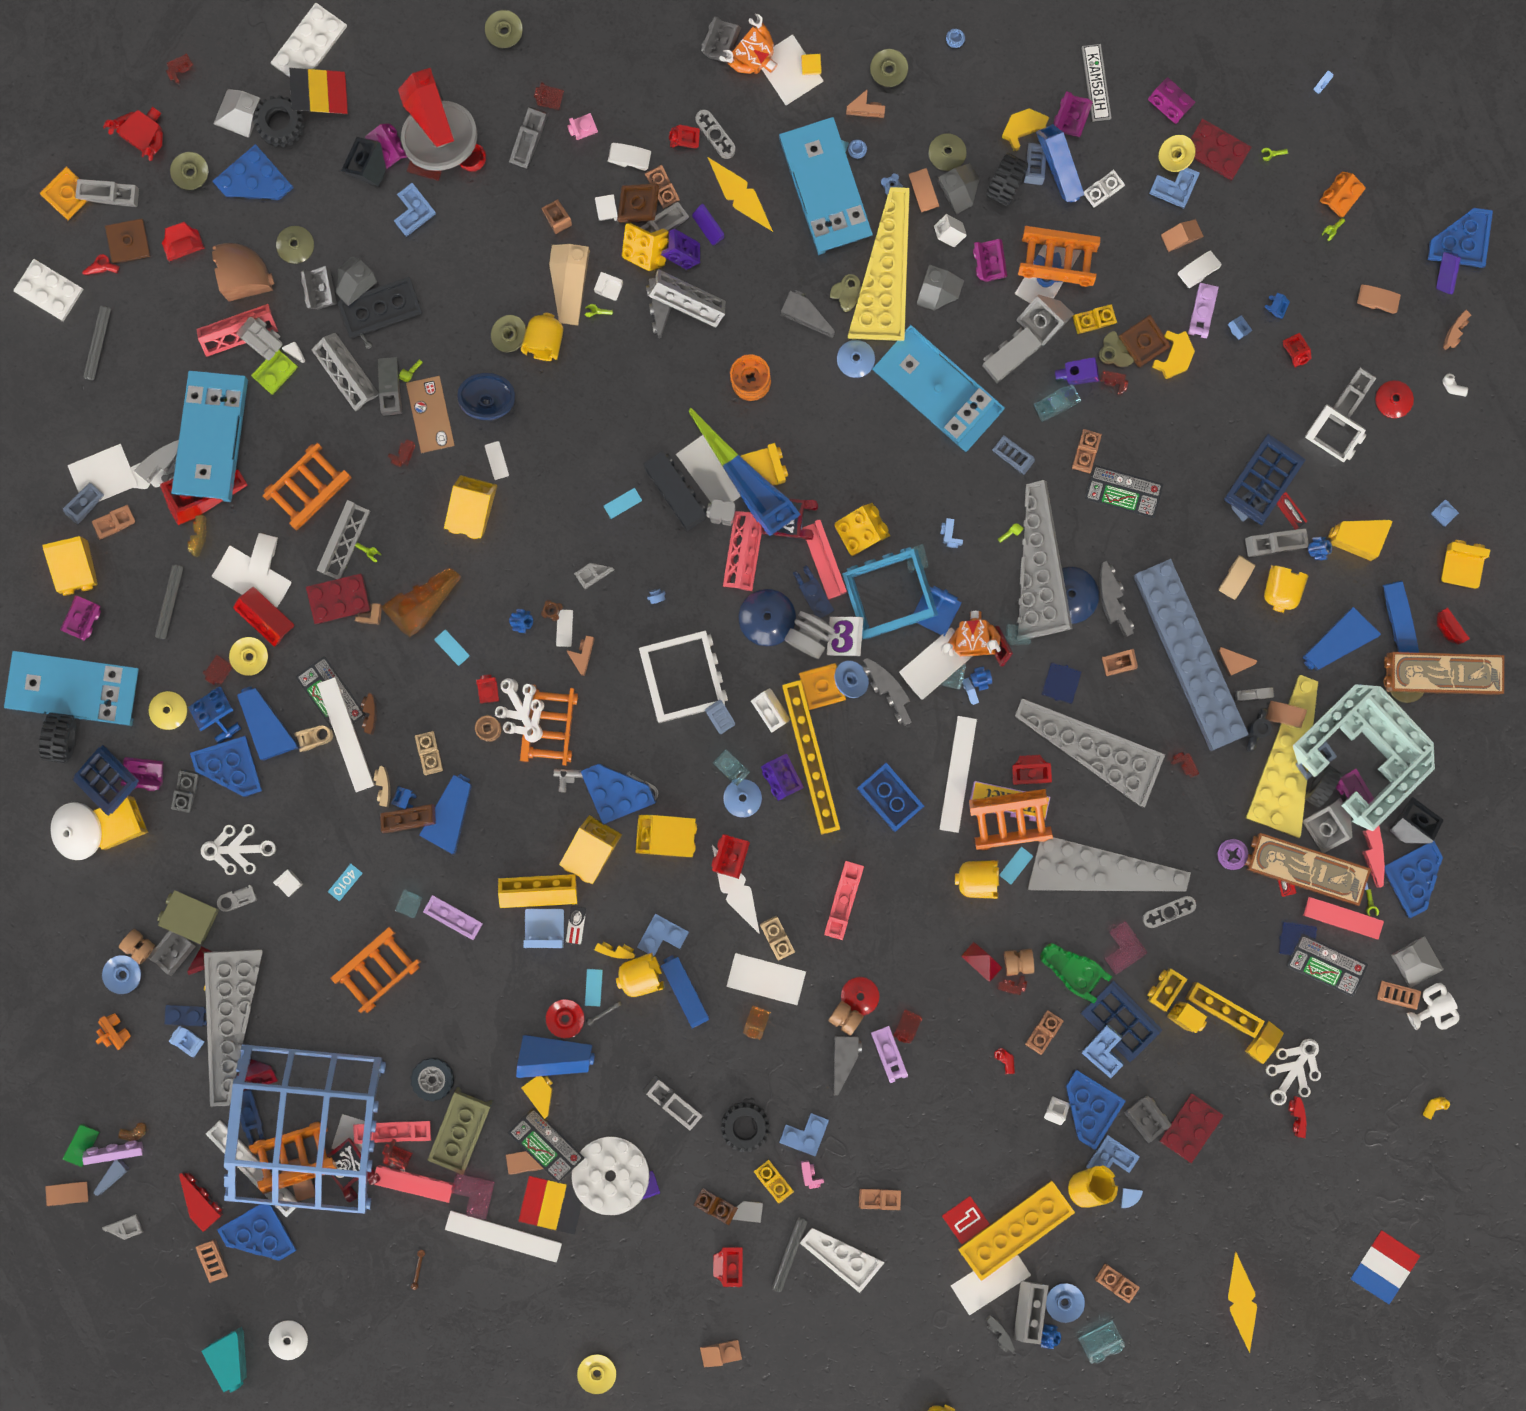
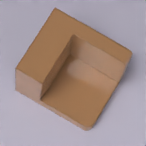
M372 603L370 604L371 611L360 613L355 617V621L359 623L380 625L382 605Z

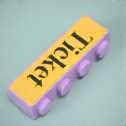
M974 781L970 800L1025 791ZM1048 796V804L1042 806L1044 820H1046V815L1050 801V797ZM1035 807L1024 808V816L1030 817L1029 821L1037 822ZM1014 809L1004 811L1011 813L1010 817L1016 818V811Z

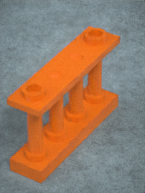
M1025 226L1022 242L1028 243L1026 263L1020 264L1018 275L1025 278L1035 277L1075 283L1081 286L1094 285L1096 274L1090 273L1092 252L1097 253L1100 237ZM1036 244L1047 246L1045 266L1033 265ZM1055 246L1066 249L1063 269L1052 267ZM1074 249L1084 251L1082 272L1071 270Z
M318 443L310 445L305 451L306 454L274 485L270 484L264 490L265 494L263 497L267 501L272 497L291 516L290 519L292 521L289 524L296 531L352 478L345 470L342 472L337 471L319 453L322 447ZM312 458L332 476L333 481L328 486L324 485L305 466ZM298 471L319 490V495L314 499L310 498L291 479ZM285 484L305 503V508L301 512L296 511L278 493Z
M534 685L536 692L533 695L532 701L541 699L569 702L567 714L541 711L540 719L567 721L566 733L543 731L541 737L565 740L564 752L534 749V747H531V742L527 741L523 735L520 761L529 762V758L533 757L563 759L562 765L567 766V762H571L572 759L569 743L573 705H577L578 693H575L573 688H570V694L540 692L537 686ZM530 708L529 718L532 720L534 711Z
M1046 789L969 800L971 816H977L980 837H975L976 850H988L991 847L1032 841L1044 842L1048 839H1053L1051 826L1045 827L1042 808L1043 805L1048 804ZM1035 807L1038 828L1026 830L1024 808ZM1014 809L1016 811L1018 831L1007 833L1004 811ZM995 812L999 834L988 836L985 814Z
M392 927L387 928L331 977L335 984L339 982L341 984L344 983L363 1005L358 1010L360 1013L364 1011L366 1013L370 1012L376 1006L374 1002L408 973L412 975L420 968L418 964L421 961L416 959L412 962L394 941L393 935L396 932ZM381 945H388L407 967L399 975L379 953L380 950L378 948ZM368 957L374 958L392 979L384 988L364 966V960ZM354 969L359 971L377 991V994L372 999L368 1000L350 979L349 973Z
M320 1122L311 1123L309 1127L282 1135L280 1164H289L284 1145L295 1142L301 1166L316 1167V1163H308L303 1139L314 1136L318 1151ZM275 1138L258 1140L249 1146L250 1151L254 1155H259L260 1162L268 1163L266 1151L274 1149ZM324 1148L322 1168L337 1169L336 1162L332 1158L327 1157ZM262 1169L264 1178L257 1182L258 1188L263 1194L272 1192L270 1169ZM282 1170L281 1174H279V1189L316 1178V1174Z

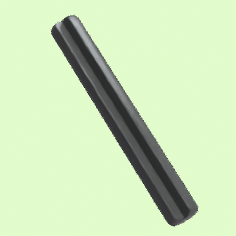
M100 306L83 375V378L87 380L95 379L111 308L107 306Z
M172 565L155 637L165 639L167 636L183 567L180 565Z
M797 1218L772 1285L774 1291L781 1292L807 1225L806 1219Z

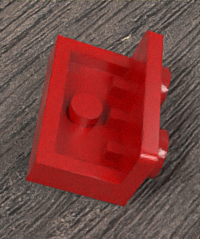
M723 834L717 844V855L712 860V871L739 879L750 842Z

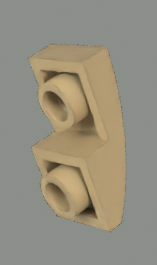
M1239 555L1228 570V575L1219 586V591L1235 600L1249 579L1255 564Z
M434 731L415 735L424 775L443 771Z
M380 766L379 770L376 769L374 774L376 785L383 787V790L378 792L377 801L380 802V806L389 807L390 781L386 768Z
M777 915L760 924L778 961L795 953Z

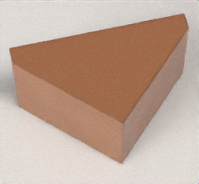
M558 199L541 208L555 234L572 226L569 215Z
M1196 219L1182 222L1161 234L1168 252L1204 237Z
M1222 647L1217 651L1228 677L1255 665L1257 660Z
M1134 649L1102 657L1106 676L1138 668Z

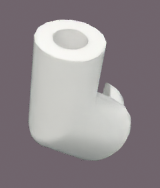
M1451 373L1446 374L1443 378V385L1450 394L1466 396L1468 387L1457 385L1454 379L1455 376Z

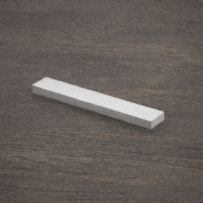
M337 678L318 683L319 691L355 792L375 786Z
M957 717L939 830L959 833L977 719Z
M219 1120L206 1135L225 1154L228 1127ZM238 1138L236 1160L260 1162ZM237 1166L258 1188L257 1182L264 1178L262 1169ZM286 1187L279 1189L280 1201L297 1202L296 1197ZM272 1192L264 1194L269 1200H272ZM276 1206L285 1217L297 1208Z
M452 1210L450 1211L445 1230L553 1262H557L562 1243Z

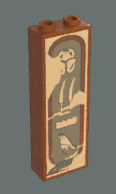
M1391 652L1387 653V657L1384 659V666L1387 668V676L1384 678L1386 692L1504 694V655Z
M1258 833L1257 836L1253 837L1251 842L1253 850L1251 855L1248 854L1245 863L1247 865L1246 870L1355 906H1360L1371 871L1370 868L1262 833Z

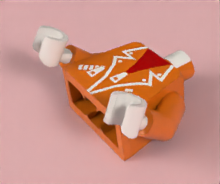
M755 14L757 21L754 23L749 18V23L755 25L756 29L752 27L732 52L730 50H723L726 52L727 58L723 56L719 58L721 61H728V64L739 73L751 74L754 72L758 74L763 67L772 73L778 65L771 59L774 54V43L770 32L762 23V17Z
M971 611L970 621L960 622L959 627L955 630L948 643L941 646L942 655L949 652V655L953 656V650L960 657L995 654V649H997V652L1001 651L999 647L1001 636L996 628L987 620H981V611Z

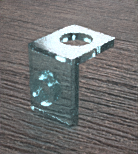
M963 664L961 670H956L940 685L960 690L966 664Z
M726 749L713 762L737 786L750 773ZM740 772H743L742 775L736 779L737 775Z

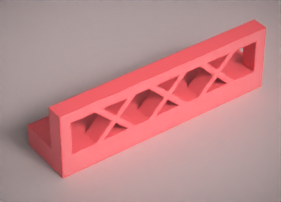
M269 304L196 329L199 342L206 357L246 343L236 333L249 317L255 320L260 318L263 322L270 321L272 327L267 330L270 332L272 329L278 332ZM229 334L236 336L234 341L231 342L224 341V338ZM215 341L217 345L208 350L205 343Z
M735 511L723 587L739 588L746 591L753 590L762 526L755 520L751 512ZM741 516H744V517H745V523H744V525L741 527V526H740V519H741ZM741 535L742 542L737 545V538ZM738 554L739 560L735 564L734 557ZM735 573V583H730L731 576Z
M821 520L803 527L802 529H810L814 533L813 540L806 541L828 600L846 594L845 585Z
M381 1165L376 1167L375 1173L381 1179L374 1185L450 1202L454 1186L452 1182Z

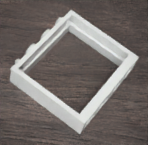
M706 631L639 648L658 723L704 712L707 707L715 702L664 715L648 654L651 651L702 638L717 699H721L724 705L725 701H728L726 691H721L720 683L723 682L721 672H716L715 664H718L716 653H712L710 646L713 645L711 634L707 635Z

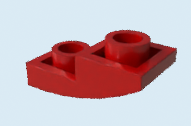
M1294 1096L1293 1100H1290L1288 1108L1291 1111L1290 1115L1298 1117L1293 1123V1132H1295V1136L1305 1138L1307 1124L1304 1105L1300 1097Z

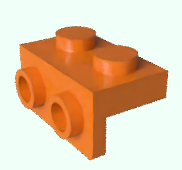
M1341 172L1336 176L1332 185L1325 190L1320 201L1323 204H1328L1339 217H1344L1366 187L1353 173Z

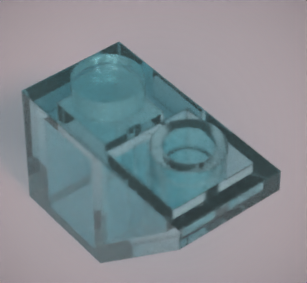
M1072 384L1034 404V407L1043 422L1081 402V399Z

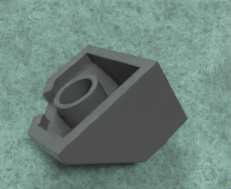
M970 163L956 167L938 177L937 183L956 215L973 206L980 179Z
M352 256L338 267L335 293L349 306L377 281L373 272L360 259Z
M929 265L916 305L935 311L957 300L964 280L947 270Z

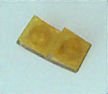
M204 515L196 516V521H193V527L197 535L190 536V541H188V551L192 552V555L195 557L200 555L206 538L207 520Z

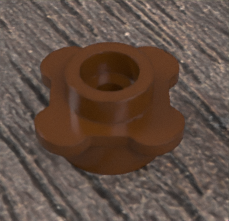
M546 600L541 615L543 618L548 617L553 621H557L563 606L561 603L556 604L551 600Z

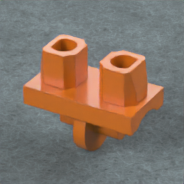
M115 1013L99 1019L98 1023L102 1029L96 1031L100 1037L96 1040L97 1044L103 1042L106 1047H109L112 1042L117 1050L121 1049L131 1035L125 1028L116 1033L113 1027L120 1023V1019Z

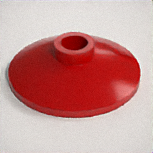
M1392 380L1380 386L1376 393L1375 402L1378 410L1384 416L1400 418L1411 410L1414 397L1408 385L1401 381ZM1393 395H1397L1399 397V401H1394Z
M856 977L844 985L841 992V1001L851 1006V1011L856 1010L862 1015H867L877 1007L879 991L871 980L864 977ZM858 993L864 994L863 1000L857 999Z
M567 999L559 1000L549 1007L546 1013V1024L550 1032L555 1036L570 1038L578 1034L582 1029L584 1013L576 1002ZM563 1015H568V1022L562 1021Z

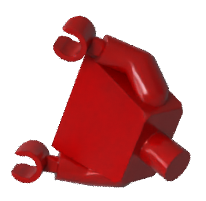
M154 107L146 115L137 110L114 120H106L104 123V129L110 127L108 131L110 135L117 129L118 135L142 151V157L144 155L149 156V161L153 160V155L162 147L163 132L161 126L156 123L161 113Z

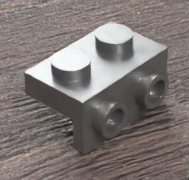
M714 16L709 25L707 36L702 43L701 51L710 59L721 61L720 56L727 58V54L723 50H730L732 52L741 27L724 22L719 17Z
M324 266L312 271H301V283L305 293L304 299L308 308L318 310L337 304L330 267Z
M169 931L158 946L152 950L148 958L156 963L165 973L172 976L196 946L189 939Z
M1148 1095L1139 1099L1124 1112L1148 1143L1152 1142L1164 1130L1171 1127L1167 1116L1159 1110L1156 1102Z

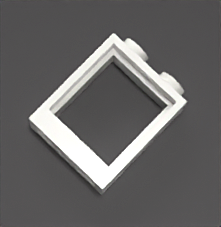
M1326 404L1305 435V438L1342 462H1345L1346 459L1350 460L1354 455L1356 444H1361L1365 439L1366 434L1364 432L1366 429ZM1330 414L1335 415L1358 430L1343 454L1316 437Z

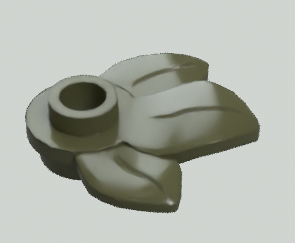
M848 274L842 278L840 283L834 284L831 288L830 298H839L840 306L844 312L851 310L858 302L862 288L859 278L856 275ZM849 280L854 282L853 287L848 286Z
M1115 331L1105 336L1104 347L1099 351V358L1104 364L1114 363L1118 367H1126L1134 362L1122 341L1118 339ZM1110 352L1112 357L1106 358L1105 353Z

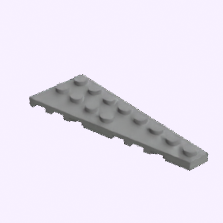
M1045 480L1026 484V515L1024 520V539L1022 542L1024 547L1023 557L1021 558V595L1019 598L1020 610L1017 621L1019 623L1017 641L1072 629L1047 481Z
M1021 699L1015 714L1017 719L1139 806H1146L1165 754L1028 700Z
M1053 837V839H1048L1044 842L1039 841L1027 889L1065 891H1186L1191 873Z
M262 949L204 952L210 1107L229 1106L231 1103L233 1081L236 1077L238 1059H240L241 1046L247 1028Z

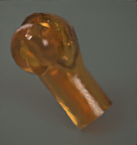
M138 1123L131 1131L120 1129L118 1138L137 1141L146 1134L147 1127L144 1123Z

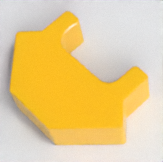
M1030 108L1012 114L1002 138L1010 141L1013 151H1017L1020 148L1018 138L1045 128L1049 117Z
M1167 331L1164 335L1167 340L1172 342V348L1166 362L1155 360L1152 367L1162 371L1165 379L1185 372L1189 367L1195 351L1186 331L1180 334Z

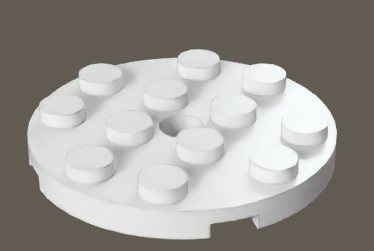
M604 1137L594 1140L581 1150L580 1153L585 1159L572 1170V1184L577 1197L587 1208L603 1215H619L631 1210L642 1200L649 1184V1167L645 1156L638 1147L622 1138ZM610 1170L616 1173L615 1180L611 1182L607 1181L605 1177L606 1172Z

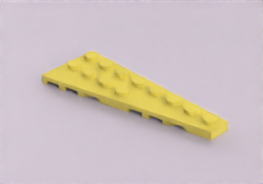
M890 187L848 333V339L904 341L909 188Z
M1302 675L1298 676L1288 705L1307 710L1302 727L1296 728L1281 723L1246 818L1296 838H1300L1302 831L1307 780L1295 765L1297 759L1293 745L1313 726L1318 681Z

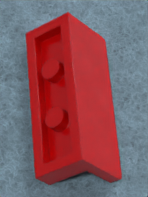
M255 587L250 588L240 596L233 607L274 647L294 627V624Z

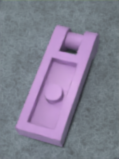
M1204 283L1199 284L1188 330L1189 335L1197 334L1207 339L1219 287ZM1197 322L1203 323V328L1196 327Z
M887 1026L871 1032L889 1082L893 1083L895 1079L900 1077H908L890 1027ZM898 1065L899 1070L892 1072L890 1067Z

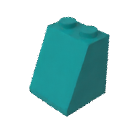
M240 1327L211 1343L201 1351L223 1392L229 1390L231 1393L244 1384L243 1380L247 1378L244 1330Z

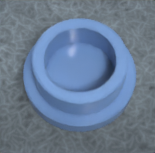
M952 29L946 35L947 44L953 48L962 46L965 41V35L959 29Z
M859 139L851 141L848 146L849 155L855 159L864 157L867 152L866 144Z
M659 588L650 591V595L647 596L651 604L665 600L664 595L666 593Z

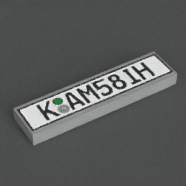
M1101 44L1082 46L1088 98L1093 102L1090 109L1092 122L1110 120L1111 111Z

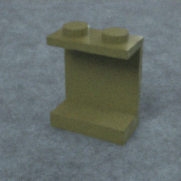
M174 890L173 894L170 893L167 897L166 904L168 905L165 911H161L157 919L159 922L158 926L203 945L219 910Z

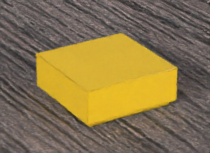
M820 54L801 55L802 75L821 74Z

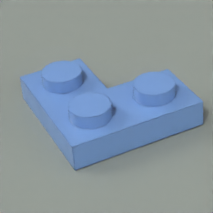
M1187 167L1179 171L1175 182L1157 175L1149 194L1184 209L1200 173Z
M413 183L397 194L408 210L396 218L394 222L407 237L433 217L436 212Z
M655 914L637 948L646 953L652 952L654 957L663 940L680 949L689 932Z
M1107 1024L1087 1045L1082 1054L1108 1077L1112 1078L1124 1065V1062L1111 1052V1049L1122 1039V1036Z
M810 1113L804 1131L786 1124L779 1143L816 1156L829 1119Z
M1106 1135L1086 1165V1168L1102 1165L1110 1168L1114 1162L1130 1173L1140 1156Z

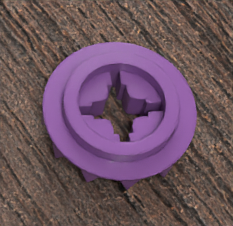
M1226 840L1220 845L1217 852L1218 861L1227 869H1240L1247 861L1248 849L1239 840ZM1236 848H1238L1236 850V855L1238 856L1239 860L1232 858L1228 861L1230 855L1228 854L1226 849L1228 851H1234Z

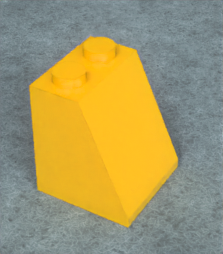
M460 475L453 485L444 529H448L449 532L454 534H467L469 538L473 539L481 538L486 529L497 485Z
M1343 521L1331 528L1328 538H1330L1333 546L1372 561L1379 556L1393 521Z
M78 536L42 545L56 592L63 593V596L74 594V590L88 591L92 590L93 586L98 585L88 540Z
M127 796L114 813L109 816L100 808L94 810L101 824L102 837L99 847L102 850L148 833L136 800L132 796Z
M589 815L580 826L559 865L565 871L579 876L582 881L593 884L622 834Z
M638 815L635 853L693 857L696 847L694 843V834L697 831L696 819Z

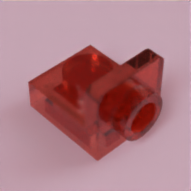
M185 54L166 63L169 68L166 72L171 81L175 80L179 84L181 82L176 73L186 72L193 63L188 54Z
M541 82L540 87L535 89L534 98H537V105L560 110L564 90L545 86V83Z
M1109 371L1101 373L1100 381H1104L1105 385L1116 386V384H1119L1117 395L1121 396L1123 391H1127L1128 380H1125V374Z
M406 439L405 444L402 443L399 448V457L390 453L387 457L396 466L401 467L402 464L408 466L416 445L414 442Z
M216 655L207 670L203 671V674L206 675L205 680L213 685L215 683L221 685L233 667L229 662Z
M1184 752L1173 756L1174 760L1170 762L1171 765L1182 761L1183 765L1181 767L1186 776L1189 775L1191 778L1199 774L1190 753L1184 754Z
M1019 976L1018 984L1014 986L1015 982L1004 979L1003 983L998 982L997 990L1021 995V992L1026 990L1027 981H1024L1025 976Z
M904 1010L893 1036L903 1043H911L922 1017Z

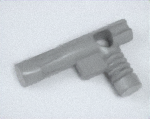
M554 769V776L560 779L559 792H566V783H574L575 778H583L581 770ZM567 772L565 777H562L560 773Z

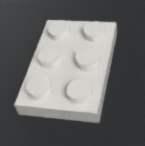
M35 259L32 260L14 289L15 293L61 321L65 320L83 291L81 287Z

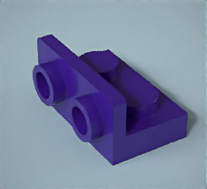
M674 228L669 231V248L661 251V256L684 269H689L700 263V243Z
M787 754L761 766L762 774L769 782L771 792L778 801L804 788Z

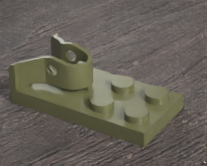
M457 1086L427 1161L464 1175L493 1100L481 1101L462 1093L460 1087Z

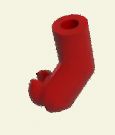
M999 1048L996 1050L994 1056L1005 1064V1074H1014V1056L1005 1049Z

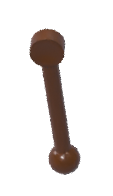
M422 1249L419 1250L417 1253L419 1258L415 1272L414 1282L411 1284V1288L413 1290L418 1289L417 1282L422 1258L425 1256V1251Z

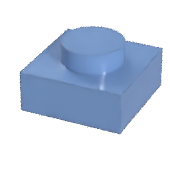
M1242 315L1227 324L1232 334L1238 340L1253 331Z
M1445 499L1431 514L1445 527L1459 512Z

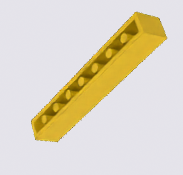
M801 680L784 684L782 689L820 833L822 835L840 830Z

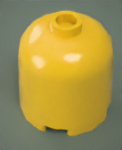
M544 313L530 319L521 345V352L526 355L528 352L532 353L535 359L552 361L553 357L555 360L558 359L563 326L554 318L553 314Z
M1271 565L1264 592L1265 601L1273 606V610L1284 613L1285 609L1291 610L1296 608L1300 603L1308 579L1307 574L1302 572L1297 574L1291 572L1292 569Z
M969 861L963 863L959 873H955V885H959L960 892L966 897L998 899V861Z
M652 952L626 961L619 967V977L616 978L617 986L619 989L622 988L624 993L630 997H638L664 989V981L660 982L659 974H662L657 958L653 957Z
M1102 1165L1074 1174L1068 1186L1070 1198L1076 1205L1087 1208L1112 1202L1117 1196L1118 1186H1115L1113 1179L1115 1177L1114 1173Z

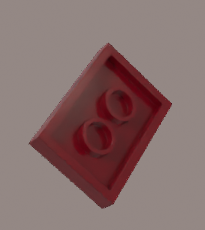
M1204 119L1201 120L1191 137L1195 145L1194 159L1231 181L1251 149V146Z
M363 574L306 587L314 624L371 611Z
M1191 1093L1170 1123L1171 1127L1166 1129L1159 1142L1192 1163L1224 1115Z

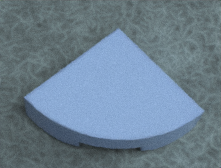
M1327 71L1313 90L1318 94L1321 93L1332 79L1333 74Z
M969 678L962 680L971 704L979 703Z
M1123 1188L1121 1208L1135 1205L1141 1198L1143 1191Z

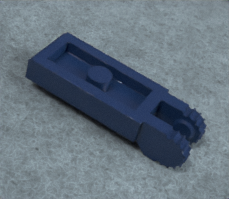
M806 565L803 568L810 581L803 583L797 571L793 572V575L814 615L823 618L832 613L834 609L816 577L814 578L809 567Z
M166 1005L164 1024L185 1026L207 1025L205 1020L206 1007Z
M252 1089L243 1091L240 1117L243 1132L246 1133L250 1145H253L255 1142L251 1129L257 1128L260 1140H266L262 1127L263 1123Z

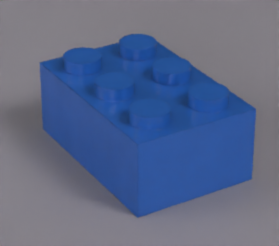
M887 763L857 788L894 832L924 807Z

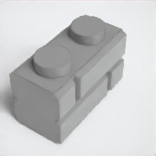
M249 317L237 331L236 335L269 361L283 345L279 340L281 336L272 329L269 332L265 328L267 324L260 318L255 320Z
M714 499L712 504L708 503L707 517H710L711 523L720 524L722 522L723 525L732 526L735 514L734 502L725 501L723 503L722 500Z

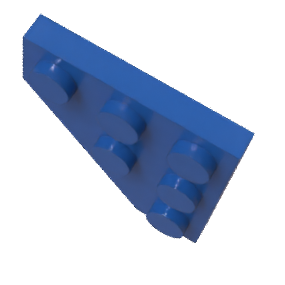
M256 144L213 180V183L226 197L280 200L293 189V186Z
M1473 208L1430 241L1427 260L1442 262L1443 253L1450 252L1457 253L1460 256V265L1484 268L1486 266L1493 211Z
M246 736L190 753L194 769L197 773L237 794L246 797L263 791Z
M598 763L580 771L602 824L656 803L649 784L607 768L605 765Z
M1435 841L1405 854L1384 867V873L1408 918H1412L1428 909L1429 899L1443 859Z
M1075 1070L1066 1084V1090L1078 1140L1096 1150L1124 1105L1125 1100L1078 1070Z
M260 1204L217 1229L226 1247L240 1249L279 1261L297 1251L272 1205Z

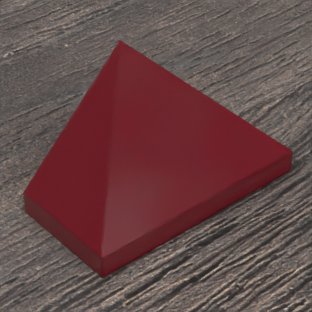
M995 626L1001 636L999 644L1001 651L997 652V649H995L994 655L999 665L1003 667L1013 652L1000 627Z
M975 942L961 955L989 982L1002 969Z
M201 946L187 970L188 975L205 970L204 952L214 951Z
M250 1059L245 1082L271 1084L278 1081L271 1066Z

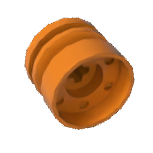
M750 354L738 358L733 363L730 377L732 388L736 395L747 401H755L764 397L771 386L770 369L766 361L760 356ZM754 377L755 382L751 381L748 383V379Z

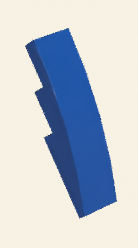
M1403 581L1383 585L1388 617L1392 624L1394 641L1397 643L1398 652L1419 653L1413 619Z

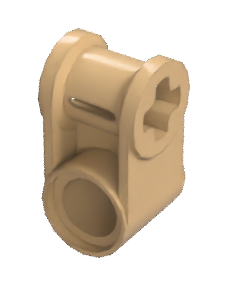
M323 725L294 733L300 745L299 752L313 749L333 739L332 729ZM322 729H325L328 734L324 740L319 737V732Z

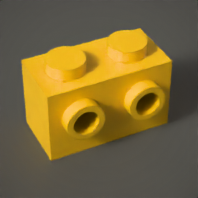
M1171 968L1161 972L1158 977L1160 982L1156 987L1153 986L1147 994L1149 996L1148 1001L1167 1012L1187 981L1185 977Z

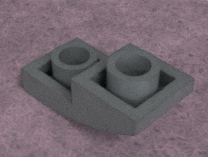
M183 769L179 770L171 809L187 813L191 812L199 773Z
M989 1314L985 1319L988 1323L987 1327L995 1334L1000 1332L996 1337L999 1342L997 1345L1005 1352L1010 1350L1013 1353L1015 1349L1009 1335L996 1318Z

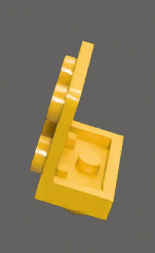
M631 223L626 224L622 257L648 271L665 266L666 258L661 256V251L667 249L669 231L663 228L650 233Z
M775 443L769 444L765 449L740 456L773 486L785 483V477L788 476L786 466L781 465L782 452L780 447L776 448Z
M873 503L864 505L835 522V528L851 556L890 537L888 527L883 523L879 516V510Z
M1455 540V542L1448 544L1441 577L1442 582L1474 589L1478 588L1484 559L1489 557L1490 549H1485V545L1481 544L1466 545V541Z

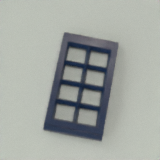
M1267 434L1224 500L1262 526L1306 459L1270 434ZM1267 446L1279 454L1274 463L1261 456ZM1282 456L1294 464L1288 474L1276 466ZM1259 459L1271 467L1265 477L1253 469ZM1273 470L1286 477L1280 487L1268 479ZM1250 472L1262 480L1256 489L1244 482ZM1265 482L1277 490L1271 500L1259 492ZM1241 485L1253 492L1248 502L1235 495ZM1256 495L1268 503L1263 512L1250 505Z

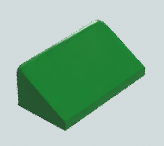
M80 1124L63 1160L83 1167V1153L93 1147L100 1132L85 1124Z

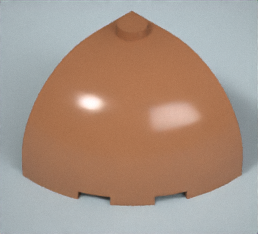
M224 243L212 247L215 250L212 251L213 261H215L218 267L215 268L219 291L229 302L273 291L272 285L275 284L273 275L268 273L264 261L255 251L236 243Z

